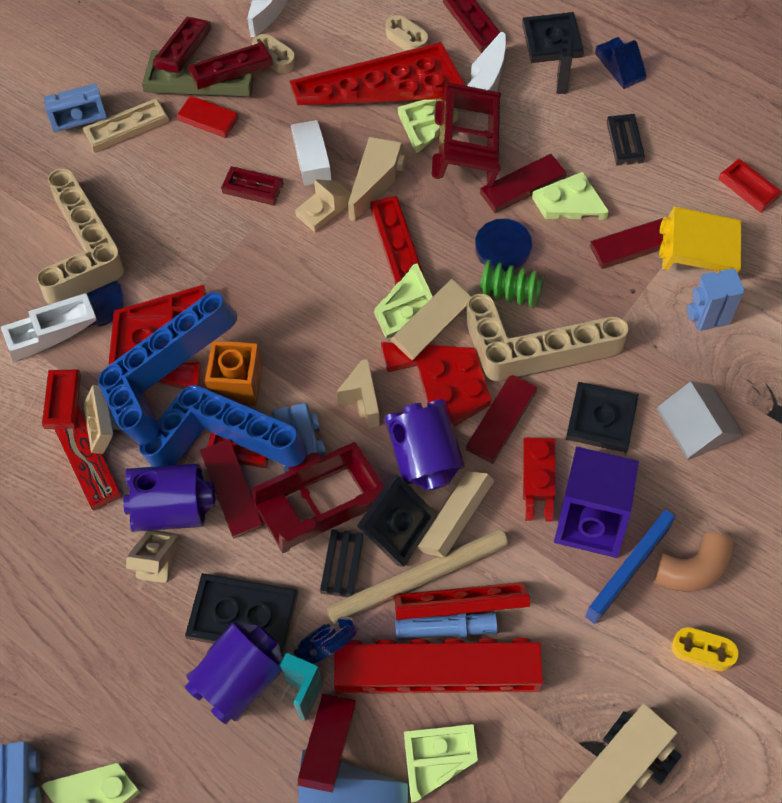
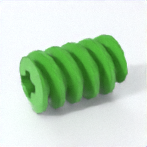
M487 260L481 278L480 289L483 290V294L488 296L494 290L496 300H500L505 293L506 302L511 303L517 296V303L520 306L528 299L529 308H534L541 296L545 274L541 280H537V273L533 270L529 278H527L525 268H521L519 273L515 275L513 265H510L507 271L503 272L501 262L497 264L495 269H491V260Z

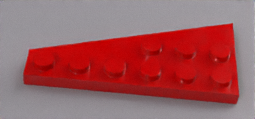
M442 42L290 80L291 91L297 105L442 99L448 82L460 85L465 84Z

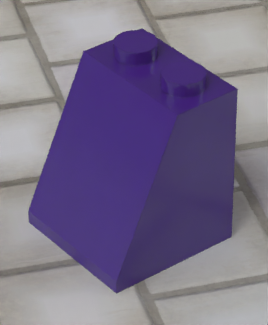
M576 446L554 543L618 558L632 510L639 461Z

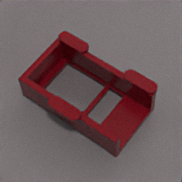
M447 83L442 100L437 101L435 104L434 122L440 125L439 153H435L432 157L431 174L433 178H443L448 164L487 171L486 186H493L500 171V92ZM454 108L488 114V131L453 126ZM453 131L482 136L488 139L487 146L452 140Z
M353 442L324 456H320L316 452L310 453L301 464L293 467L288 466V472L252 487L253 504L283 554L290 551V548L366 513L384 485L356 442ZM347 469L362 494L320 514L310 497V491L305 489V487ZM299 490L301 491V497L306 499L315 514V517L301 522L286 496Z

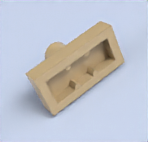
M92 385L83 404L91 453L104 454L113 437L112 430L122 429L117 425L112 412L109 411L108 403L100 386Z

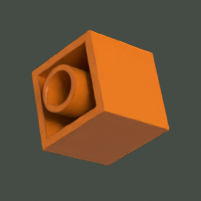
M213 341L211 343L205 377L207 390L242 405L257 406L263 367L258 344Z

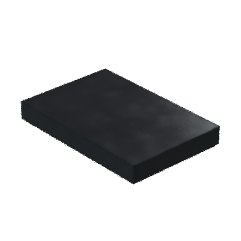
M202 573L185 637L189 640L214 644L233 622L259 625L278 642L281 656L284 657L298 591L296 589Z

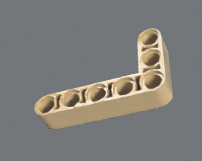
M57 169L51 172L48 176V183L56 204L84 251L50 265L38 273L37 282L44 300L48 304L91 292L119 279L124 272L117 246L73 173L67 169Z
M475 294L469 298L467 303L466 325L476 349L482 371L488 379L493 381L506 380L511 375L519 377L618 355L623 351L629 330L628 324L623 319L607 317L507 339L495 303L491 297L486 294Z

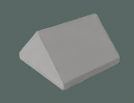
M690 381L657 407V411L687 460L743 436V433L712 384Z

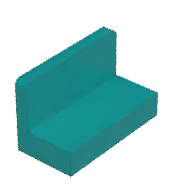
M286 653L280 667L286 683L300 689L294 700V706L299 719L306 721L323 686L318 666Z

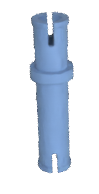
M496 612L484 614L464 613L396 620L395 617L396 639L460 636V639H466L467 635L497 634Z

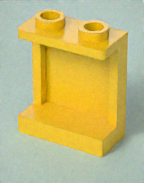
M675 206L668 217L662 219L660 234H663V242L660 246L659 258H662L663 270H669L673 263L718 271V274L719 271L730 268L736 270L737 273L741 270V220Z

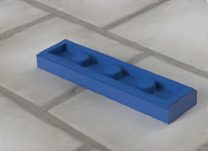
M666 509L663 511L591 603L585 618L593 624L598 623L670 530L675 520V515Z

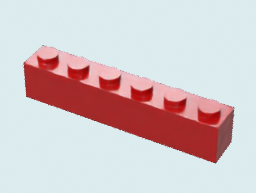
M492 638L480 639L478 643H464L461 639H447L443 644H430V641L426 639H414L410 641V644H396V641L390 639L378 640L376 644H363L360 640H345L342 642V645H334V689L336 694L540 692L543 684L540 643H532V640L528 638L513 639L511 643H498V640Z

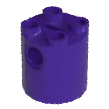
M445 399L430 402L425 408L422 407V403L411 404L403 407L404 414L396 412L385 416L384 419L401 478L407 484L414 483L424 488L425 491L439 489L450 485L457 471L465 467Z
M198 463L126 469L127 487H130L129 495H124L123 507L125 514H130V528L132 532L203 527L205 514L211 507H215L214 483L204 481L202 468Z
M233 622L209 648L200 664L186 674L189 682L185 685V689L197 700L200 701L204 697L214 706L211 712L222 723L227 724L230 720L239 721L244 710L255 699L259 698L282 672L280 667L282 656L279 644L259 625Z

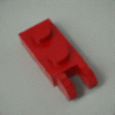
M524 437L523 500H525V521L533 520L535 515L534 500L545 501V522H553L555 438Z

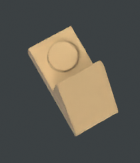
M316 179L314 181L315 194L295 209L296 217L314 232H317L348 206L351 192L335 180Z
M368 359L361 360L338 389V405L357 403L359 417H366L367 427H379V411Z
M147 531L126 556V569L136 570V578L166 583L171 571L178 543V535Z

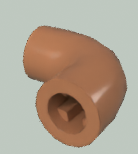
M706 533L702 536L699 551L693 558L684 559L663 553L655 575L654 585L683 592L708 588L723 577L735 548L734 541L722 534Z

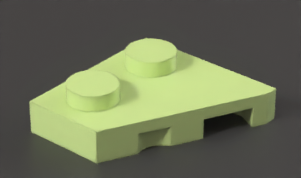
M442 99L421 100L398 107L399 118L415 153L423 150L439 136L440 125L434 122L436 102ZM454 108L453 123L458 120L457 108Z
M583 172L533 191L532 199L545 219H560L563 217L581 219L582 215L598 216V220L608 218V209Z
M417 263L410 268L402 280L392 288L388 296L374 309L375 317L385 339L394 336L433 297Z
M474 724L404 732L411 802H417L478 761Z
M118 763L48 781L41 785L53 803H129L141 793Z

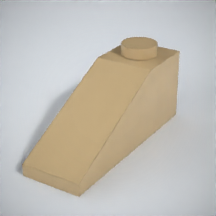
M373 137L368 138L348 202L349 220L356 221L370 207L371 201L377 200L396 182L398 171L403 172L406 155L402 154L401 142Z

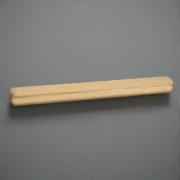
M503 530L494 531L448 552L445 558L436 557L327 607L329 618L333 624L340 623L393 599L396 594H404L508 546V539Z

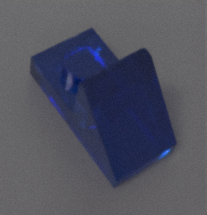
M616 37L596 46V56L623 89L646 79V71L636 40L624 44L619 37Z

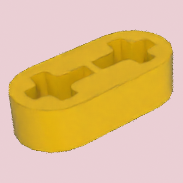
M685 627L680 629L671 642V649L677 658L711 670L727 671L738 659L737 646L731 640L695 628ZM686 637L691 638L693 646H697L693 647L690 652L685 651L684 644L680 643ZM719 647L724 648V654L730 656L726 657L723 662L718 660V654L713 653Z

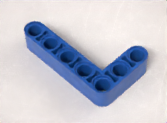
M210 292L107 366L99 375V386L117 425L138 444L150 443L157 436L159 430L158 423L143 392L235 325L238 317L237 312L220 293Z
M196 385L184 388L157 420L159 426L157 436L148 444H139L140 453L151 467L176 465L203 429L229 439L231 442L285 466H297L307 456L305 444L296 429L291 425Z

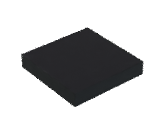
M574 12L523 17L522 27L531 63L559 60L563 35L572 36L573 38L572 59L583 57L584 49Z
M578 382L565 440L627 453L639 394Z
M392 475L357 527L397 566L404 567L438 515L399 475Z

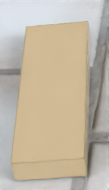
M155 98L83 128V131L94 153L164 125L169 122V119L158 98Z
M451 278L391 338V341L413 360L467 306L471 296Z
M471 471L465 473L417 546L423 553L446 557L494 482L492 477L487 473Z

